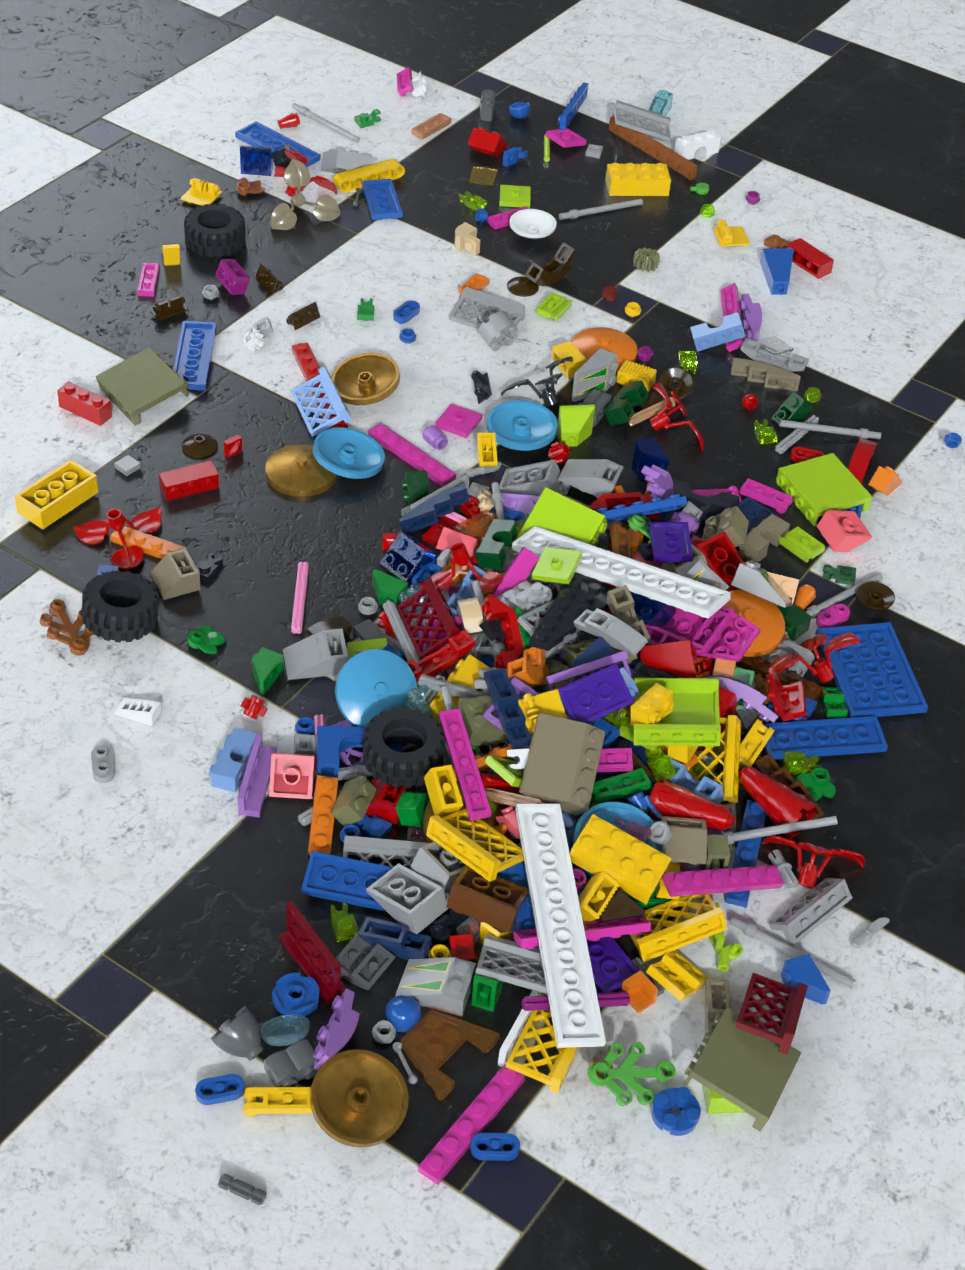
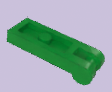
M640 768L594 782L591 796H593L594 804L598 805L650 789L651 781L644 769Z

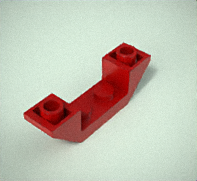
M640 492L602 494L589 508L594 511L607 508V511L614 509L615 506L623 504L626 507L639 501H643L646 504L651 502L652 498ZM660 513L645 515L650 520L660 519Z
M488 595L482 602V613L485 614L486 621L501 620V628L503 632L505 631L506 648L509 650L502 651L497 656L495 668L508 669V663L517 660L524 650L516 612L495 596Z

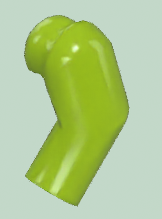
M740 943L730 944L720 950L717 967L719 971H728L730 961L738 958L743 953V946Z

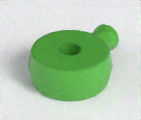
M698 183L696 187L691 186L690 191H696L700 195H705L709 192V185Z

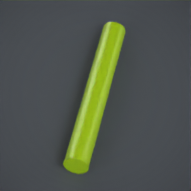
M544 135V161L549 162L550 138Z

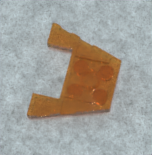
M430 1010L401 1039V1044L412 1063L423 1074L428 1086L430 1085L435 1091V1096L438 1100L442 1101L455 1087V1081L441 1072L439 1068L466 1040L487 1054L500 1040V1034Z

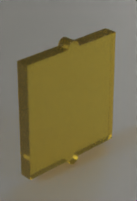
M473 166L469 183L494 186L497 169Z

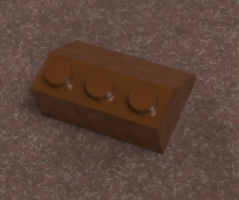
M466 865L452 885L446 907L453 909L456 913L470 916L478 922L492 925L500 931L510 933L524 906L529 889L500 877H496L495 880L489 882Z

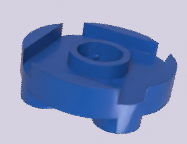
M301 973L284 975L276 982L272 992L274 1007L286 1019L290 1020L310 1014L318 1008L319 986L317 982L310 976L308 978L301 976ZM293 992L302 994L299 998H292Z
M685 1087L668 1088L656 1094L651 1110L655 1125L661 1130L670 1131V1134L674 1136H682L692 1132L699 1122L701 1113L698 1100ZM672 1108H678L681 1110L680 1115H676L675 1112L671 1113L670 1111L672 1110Z

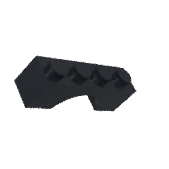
M672 478L674 495L686 496L687 502L690 501L703 512V516H717L727 508L731 509L735 506L739 508L740 496L725 492L714 496L697 495L690 490L688 482Z

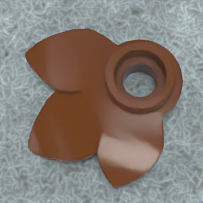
M243 177L237 181L236 191L241 195L249 193L258 194L265 191V188L261 187V180L248 182Z

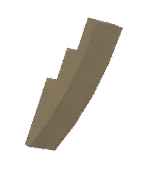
M733 357L731 375L747 377V381L764 383L766 388L798 391L800 375L769 364Z
M706 978L705 1034L709 1028L711 1030L715 1028L711 1026V1023L717 1013L722 1015L726 1007L731 1009L729 980Z

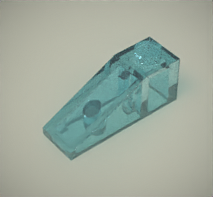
M659 90L651 103L649 111L666 116L672 106L673 93L667 90Z

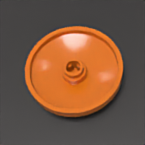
M604 327L589 328L579 332L572 339V344L578 348L579 352L587 360L600 348L617 354L619 366L616 372H618L625 360L635 362L637 357V345L634 340L616 329Z
M729 591L730 600L724 606L730 607L734 610L735 614L744 617L761 631L743 656L758 657L775 650L785 632V621L779 608L773 602L747 591Z

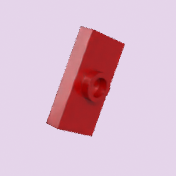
M442 516L438 520L439 523L434 524L423 534V540L437 546L443 528L446 527L456 531L459 528V522L447 516Z

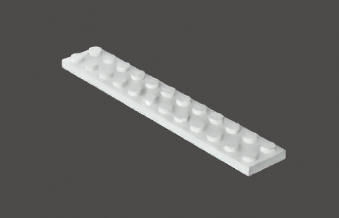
M536 526L512 543L513 550L520 552L522 547H525L539 558L545 547L581 551L582 558L575 572L600 580L601 582L609 583L618 588L627 585L629 591L666 603L701 617L710 618L730 600V592Z
M517 804L515 811L557 1048L604 1046L606 1039L560 804Z

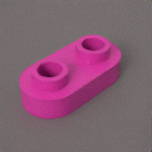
M835 604L817 615L816 625L819 628L837 627L849 619L850 609L844 604Z

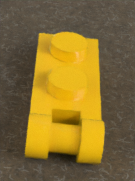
M759 719L756 720L740 744L739 766H752L775 731L771 727L767 728L764 726L763 722Z
M248 1087L244 1090L246 1103L243 1105V1114L249 1117L256 1116L257 1114H312L310 1105L311 1087ZM263 1099V1102H256V1100Z

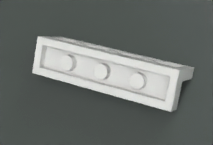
M532 990L530 996H540L542 992ZM521 1010L500 1048L498 1066L503 1067L507 1062L532 1011ZM543 1019L533 1022L536 1030L546 1026ZM532 1037L525 1039L524 1043L528 1048L535 1046L536 1041ZM525 1055L516 1057L514 1062L523 1065L526 1063L527 1058Z

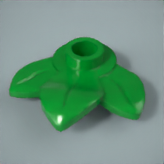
M208 625L200 626L196 631H191L187 635L190 647L201 649L209 654H217L216 646L227 641L222 633L214 631V627Z
M815 768L811 773H801L795 778L796 782L801 780L815 801H818L822 796L833 798L835 795V786L830 782L829 773L824 768Z

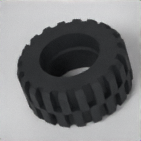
M205 204L202 207H196L195 210L192 209L185 217V243L195 254H199L202 257L207 256L208 258L229 257L231 254H236L238 250L240 251L245 244L244 217L237 209L234 210L231 206Z
M118 570L113 573L108 571L104 572L101 576H95L84 587L81 608L82 621L86 628L93 632L95 636H101L106 641L114 640L118 643H121V641L132 642L133 639L139 640L143 638V635L149 634L156 626L159 593L155 586L148 579H143L141 575L137 573L134 575L129 571L120 572ZM113 605H123V606H127V607H125V608H120V607H114Z
M395 707L391 708L388 712L385 710L379 713V716L376 715L367 724L363 736V762L367 771L371 772V775L376 780L381 779V783L385 785L391 784L395 788H399V786L411 788L413 785L418 787L423 785L424 776L431 768L443 766L445 751L444 731L435 718L432 719L430 714L422 713L420 709L416 708L412 710L409 707H403V709ZM406 742L414 744L420 749L404 753L392 750L388 746L394 743Z

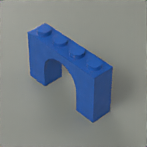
M317 726L316 778L317 775L338 778L340 754L349 748H363V736L366 727ZM402 742L388 746L392 750L403 752Z

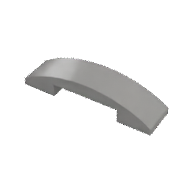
M748 338L745 339L741 346V350L754 361L779 367L790 372L804 371L809 361L808 358L796 354L788 358L761 349L762 343Z

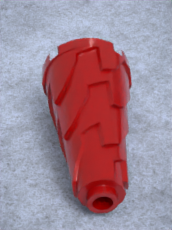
M746 766L738 774L740 777L739 782L747 789L749 794L776 826L812 820L815 816L818 806L812 801L794 792L784 784L764 775L754 767ZM794 831L784 834L789 839H793L800 833L798 831Z
M659 778L660 782H656L650 796V801L662 816L705 819L707 828L720 831L733 827L735 815H732V811L729 808L709 801L705 797L674 784L668 779ZM647 811L648 816L652 820H659L654 813Z

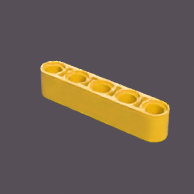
M390 159L338 173L333 177V183L341 192L346 193L356 190V188H362L361 181L398 179L404 175L405 168L396 159Z

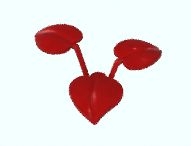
M287 148L284 152L290 159H296L304 164L308 163V159L304 155ZM276 166L274 177H284L286 168ZM321 176L310 179L309 184L314 181L317 185L337 195V188L330 180ZM288 186L285 193L291 197L296 194L298 187L292 188ZM302 186L300 191L303 192L306 186Z
M661 383L655 384L653 388L663 396L667 406L650 419L654 429L658 431L663 427L667 429L687 424L696 433L700 442V452L703 451V437L692 421L668 423L671 421L669 415L679 408L684 416L687 415L686 408L677 393L671 390L673 399L678 404L673 408L664 386ZM670 407L671 411L666 413L665 411Z
M161 507L151 509L135 516L129 522L126 516L122 515L120 509L114 508L107 512L106 522L95 520L83 525L74 526L79 540L88 545L101 543L105 539V535L109 534L110 528L118 531L124 549L116 551L112 555L111 560L114 566H119V569H130L141 564L144 554L137 545L127 548L121 530L126 523L132 529L146 534L152 533L161 526L162 510Z
M464 543L454 544L450 548L453 556L450 559L452 572L441 571L431 576L433 581L443 591L454 583L452 578L455 577V564H458L461 567L466 565L468 569H471L480 583L482 593L492 590L503 582L502 576L497 572H487L480 577L473 565L479 567L478 560H476L475 555L470 558ZM424 582L418 583L420 588L426 587Z
M821 633L799 644L808 650L813 649L817 661L814 662V667L799 654L793 655L792 653L775 659L769 667H774L776 673L800 660L812 671L813 675H817L821 683H824L835 676L831 669L833 666L830 660V652L849 645L861 644V642L853 633H845L835 637L824 648L827 659L825 661V659L820 658L816 649L817 646L826 643L828 639L825 633Z
M775 835L767 836L762 843H781L795 848L798 853L797 872H800L797 884L809 888H814L817 877L820 878L822 870L830 858L835 857V855L851 859L862 868L865 865V857L849 850L816 847L806 842H799L797 844L790 839ZM801 849L812 851L810 863L805 862L804 866H802ZM816 854L827 856L817 870V866L814 865Z

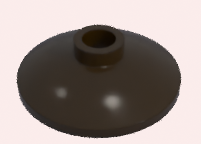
M520 276L510 279L507 283V289L516 296L528 297L538 292L539 285L527 277Z
M670 368L663 372L659 378V383L670 391L674 390L680 400L687 397L692 390V378L684 369ZM677 384L679 387L673 388L672 386Z
M194 434L188 436L182 442L183 452L192 458L209 457L218 449L216 439L207 434Z
M867 582L862 584L857 590L858 600L868 608L884 610L894 604V592L882 583Z

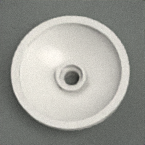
M524 209L517 211L511 216L510 227L516 234L522 237L540 239L549 236L555 231L556 220L545 211Z

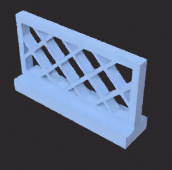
M325 367L319 369L320 375L291 390L312 437L342 420L345 423L352 420ZM321 381L318 388L313 387L315 384ZM305 391L303 396H297V394ZM310 392H315L313 397H308ZM320 393H325L323 398H318ZM305 401L310 402L308 407L303 406ZM316 402L320 403L318 408L313 407ZM326 403L330 404L328 409H323ZM310 412H315L313 418L308 417ZM320 413H326L323 419L318 418ZM331 414L337 415L336 417L329 419ZM315 423H320L318 427L313 429Z

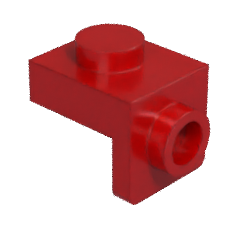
M472 934L449 936L451 957L470 962L477 960Z

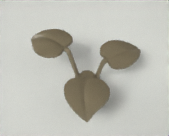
M292 159L285 170L284 180L288 186L292 188L298 187L296 194L291 196V209L286 203H281L274 208L270 219L271 229L289 230L293 228L296 224L297 216L292 211L294 207L304 204L315 206L313 214L320 221H332L338 218L341 212L333 197L329 195L320 196L317 199V204L305 201V197L299 192L301 186L309 184L310 173L302 162Z

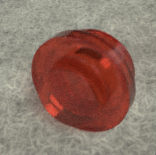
M613 286L605 287L602 291V297L609 301L618 297L617 289Z

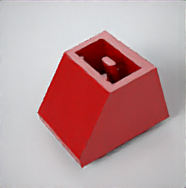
M481 127L479 129L473 128L467 144L473 150L499 157L508 146L504 138L500 136L501 134L494 131L489 133Z
M372 778L370 783L377 790L366 814L370 816L376 815L386 821L397 824L399 816L395 807L403 791H412L413 786L411 788H405V786L395 788L391 784L385 785L381 783V779L376 780Z

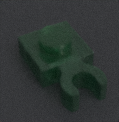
M824 565L822 579H835V583L854 586L856 568L837 565V568H834L831 565Z

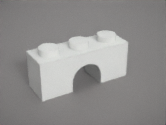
M714 130L683 136L676 139L674 152L688 160L694 159L697 149H700L706 156L719 152L721 137Z

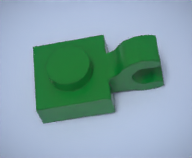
M375 109L370 115L368 113H361L354 116V121L360 128L374 125V122L381 121V118L377 116L381 112Z

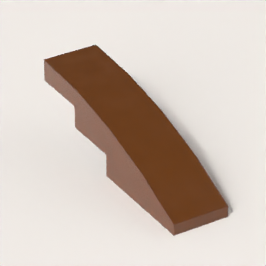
M770 753L754 761L752 767L775 781L784 784L818 806L813 819H819L825 815L801 780L796 782L786 767H779Z

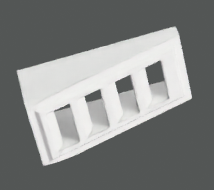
M123 698L115 710V715L153 726L162 712L161 703L151 700Z

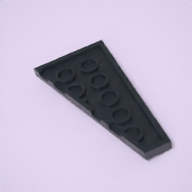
M572 578L569 584L563 586L529 639V646L546 651L554 648L564 640L566 635H572L576 632L577 628L573 622L586 609L594 612L597 608L602 611L609 608L606 602L607 593L614 588L583 581L579 578Z

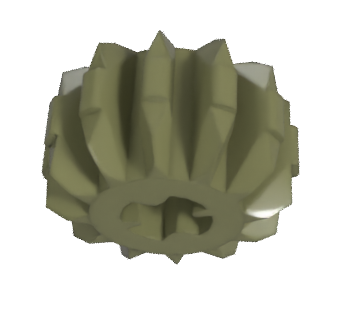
M639 248L633 256L634 266L637 267V270H642V272L655 271L660 262L659 253L655 249Z

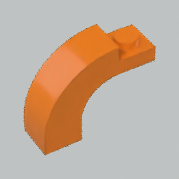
M535 647L523 651V658L508 663V677L510 681L516 677L532 689L546 684L545 678L549 676V668L545 664V650Z

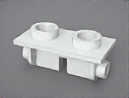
M419 72V76L412 80L414 87L412 94L415 97L423 95L426 98L427 80Z

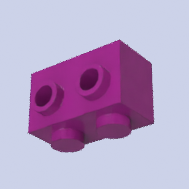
M221 259L215 275L232 295L245 294L251 279L235 259Z

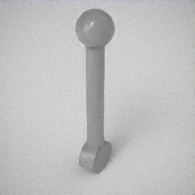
M395 1042L392 1049L395 1053H398L409 1076V1083H417V1076L413 1075L402 1053V1044Z

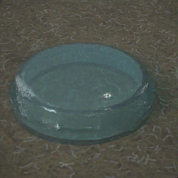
M301 1015L275 1017L260 1027V1035L265 1043L272 1046L292 1045L303 1040L308 1035L310 1022L308 1018Z

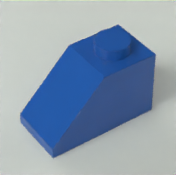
M810 954L784 962L781 972V979L784 984L796 989L799 982L808 985L805 998L822 1005L827 1003L831 990Z

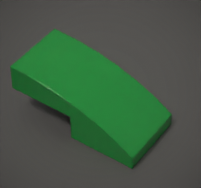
M823 687L821 699L827 718H847L848 710L844 704L845 695L837 687Z

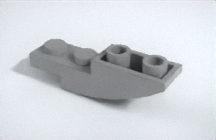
M598 608L594 612L586 609L573 622L577 629L597 637L601 636L609 646L626 651L631 655L639 652L648 642L645 637L632 627Z

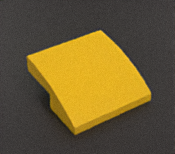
M677 950L666 953L661 961L651 964L646 971L647 974L680 1002L705 985L706 978H709Z

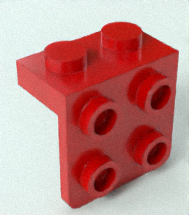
M769 667V674L766 677L770 689L767 692L769 700L774 701L776 714H780L783 722L807 716L803 682L800 681L782 686L774 667Z

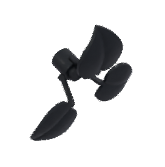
M569 356L558 359L545 367L546 369L549 368L550 376L535 383V386L545 384L546 388L541 390L542 393L536 389L529 379L510 384L501 392V396L508 390L522 385H529L536 392L539 399H543L545 407L558 403L554 384H557L558 379L563 374L553 375V369L566 361L573 362V357Z

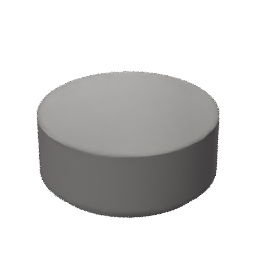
M657 821L649 828V838L656 844H666L671 839L672 829L665 822Z

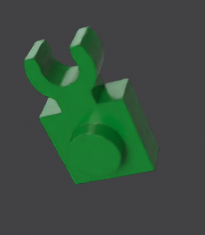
M361 298L360 305H358L357 320L374 321L375 305H373V299L370 298L369 302H364V298Z

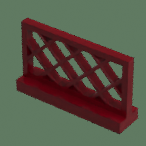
M431 577L424 581L426 587L396 606L420 659L436 652L449 643L448 638L462 631L440 587ZM428 594L426 601L420 602L421 598ZM412 606L409 613H403L404 609ZM417 607H423L420 614H415ZM429 607H434L431 614H426ZM412 618H417L415 626L410 625ZM423 619H429L426 626H421ZM434 620H440L438 627H432ZM418 631H424L421 638H416ZM430 631L435 632L432 639H427ZM441 632H446L448 634L441 640L438 639ZM424 644H430L429 648L422 652Z
M291 901L286 904L287 932L280 935V941L307 978L310 976L317 982L319 995L328 1006L333 1003L337 995L341 996L346 990V987L341 982V966Z
M752 973L735 1028L780 1044L778 1051L788 1054L808 985L799 982L796 989ZM757 983L762 984L765 987H759ZM780 992L786 993L788 995L782 996ZM767 993H771L774 997L769 998ZM753 995H758L761 999L756 1000ZM780 1003L783 1008H778L776 1004ZM767 1005L770 1010H765L762 1006ZM754 1007L757 1012H752L749 1008ZM771 1016H777L780 1020L775 1021ZM758 1018H764L766 1022L761 1023ZM745 1020H750L753 1024H749V1023L744 1022V1021H745ZM773 1028L776 1033L770 1032L768 1029Z

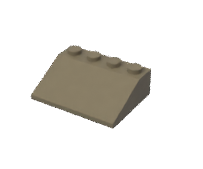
M539 713L519 793L541 799L545 804H560L561 811L573 816L589 809L605 731L587 723Z

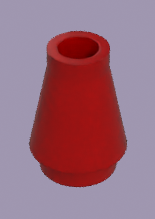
M292 112L284 118L277 120L280 129L297 127L300 124V119L297 113Z

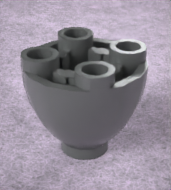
M244 1006L236 1013V1017L232 1021L228 1019L219 1027V1031L211 1037V1040L224 1052L233 1056L244 1057L251 1061L264 1047L261 1045V1033L258 1022L252 1012Z

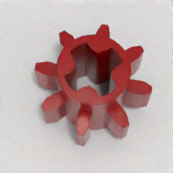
M563 442L551 444L552 448L548 451L550 460H555L560 465L567 462V458L570 456L568 445L563 444Z
M251 695L250 699L245 697L241 704V707L244 708L243 714L257 720L258 716L264 717L268 710L264 706L266 701L255 695Z

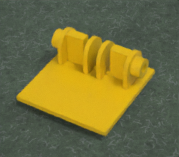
M193 178L190 179L192 187L180 200L200 206L205 204L211 205L222 191H220V187L217 184Z
M721 219L718 221L717 227L713 228L720 246L750 245L742 226L728 227L726 221Z
M558 689L535 696L529 693L523 696L524 699L518 700V704L526 717L525 725L531 736H533L539 713L567 719Z

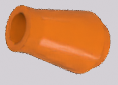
M810 585L800 587L793 606H797L804 611L815 599V589Z

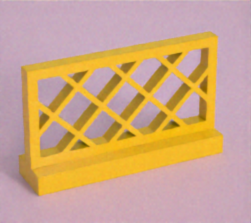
M728 715V718H720V724H725V731L720 736V742L724 745V751L717 756L711 750L715 746H704L706 749L698 756V762L705 769L695 777L692 774V768L696 765L694 764L687 768V772L698 781L709 772L715 778L713 781L719 782L723 786L724 799L722 801L738 803L741 720L737 715ZM710 752L716 759L706 767L701 759ZM720 762L724 766L723 772L716 777L710 770Z
M465 808L443 818L437 814L430 817L426 836L489 882L496 879L498 872L524 861L522 848L481 819L473 821L459 820L463 817L469 820ZM459 827L471 828V830L460 829ZM475 838L487 840V842L475 840ZM491 841H497L501 844L491 843ZM491 850L503 851V853L491 852Z
M709 894L681 896L679 899H674L645 910V915L643 916L651 922V925L657 926L654 930L643 932L641 935H629L639 950L642 961L646 962L727 930L724 912L720 907L717 908ZM698 898H704L702 903L693 902ZM678 906L683 907L681 911L673 910V908ZM689 908L698 909L696 914L687 912ZM657 914L663 915L661 919H654L652 917ZM669 916L677 917L675 922L666 920Z
M533 1010L505 1067L550 1085L549 1091L558 1094L580 1047L557 1048L554 1028L548 1020L549 1017H552L551 1011ZM543 1019L546 1027L536 1030L533 1022ZM549 1033L553 1041L542 1044L539 1035ZM534 1037L537 1045L527 1048L524 1040ZM556 1046L559 1054L549 1057L545 1049ZM541 1051L544 1059L533 1061L530 1053ZM525 1055L529 1063L521 1065L514 1062L516 1057ZM547 1064L550 1069L549 1075L538 1072L536 1067Z

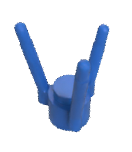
M640 791L627 798L629 805L642 810L646 814V809L649 807L661 821L662 815L651 803L648 795L644 796L643 792Z

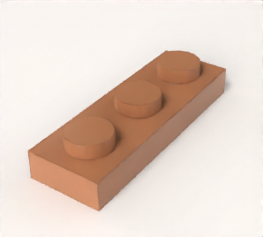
M439 113L412 128V134L420 139H425L451 124L452 118Z

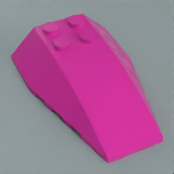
M661 602L649 619L644 622L650 635L649 645L692 639L691 647L692 649L696 648L697 655L737 662L741 660L761 632L758 627L744 617L738 616L734 613V610L724 605L710 618H705Z

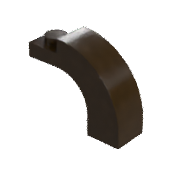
M563 242L550 262L545 265H538L533 262L524 276L540 286L554 284L562 279L571 269L569 264L577 250Z

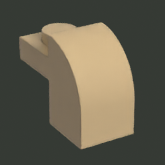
M466 222L455 230L454 246L459 252L464 249L475 256L480 253V239L477 238V228Z
M478 598L458 600L456 609L461 619L462 629L466 630L468 634L483 631L479 627L484 621Z

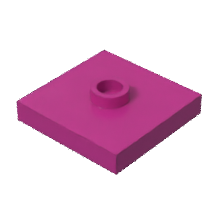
M566 128V130H548L545 135L564 148L586 145L587 141L569 128Z
M451 403L436 421L435 426L444 431L467 438L480 423L483 414Z

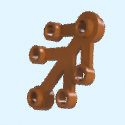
M60 599L53 600L49 607L51 615L42 614L39 622L42 626L49 627L46 636L49 639L69 645L72 654L84 655L89 649L87 641L94 634L85 625L84 633L80 637L78 636L77 632L84 624L81 610L78 612L77 620L72 625L65 612L66 605L64 601ZM52 616L59 617L62 624L52 621ZM60 632L65 633V634L69 635V637L64 636V635L59 634V633H60Z

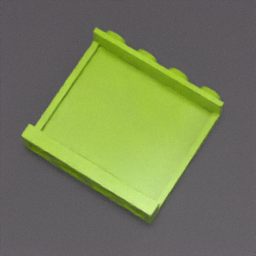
M834 453L781 467L776 477L777 485L793 498L796 507L801 510L813 526L817 525L818 517L824 516L827 510L841 511L862 504V512L869 510L872 500L871 494Z
M545 487L516 540L536 526L596 547L600 533L603 534L608 524L604 515ZM511 547L509 553H512V552H514L515 550H513L512 547Z
M634 678L635 685L640 693L638 697L634 698V703L656 683L673 691L674 702L673 711L659 724H634V745L720 746L719 679Z

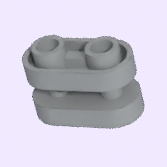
M782 640L769 656L770 663L789 653L793 655L799 654L810 665L815 660L810 650L789 640ZM799 660L796 664L784 670L796 673L802 677L808 668Z

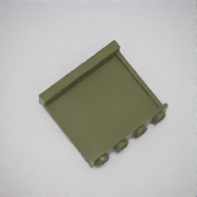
M150 347L96 376L100 390L134 426L141 423L139 414L181 391L186 397L189 396L187 382L181 379L178 373L170 368L167 361H163L158 352H154Z
M726 1007L723 1014L717 1013L711 1023V1026L715 1028L713 1030L709 1028L702 1041L706 1043L705 1046L700 1044L693 1057L697 1061H691L687 1067L685 1074L688 1077L684 1085L687 1086L692 1078L756 1117L752 1127L761 1132L770 1119L802 1052L790 1046L788 1054L778 1051L780 1044L735 1028L739 1014ZM745 1020V1021H744V1022H747V1023H749V1024H753V1023H752L751 1021H749V1020Z

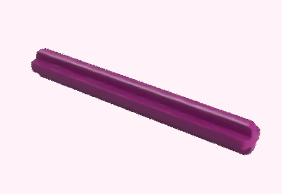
M628 992L597 993L599 1007L627 1006L630 1003ZM548 995L525 996L521 1001L522 1009L525 1011L550 1010Z

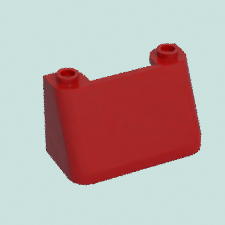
M692 639L643 646L640 652L641 661L647 666L681 678H703L712 674L714 670L713 658L697 655L696 648L692 649L691 647Z

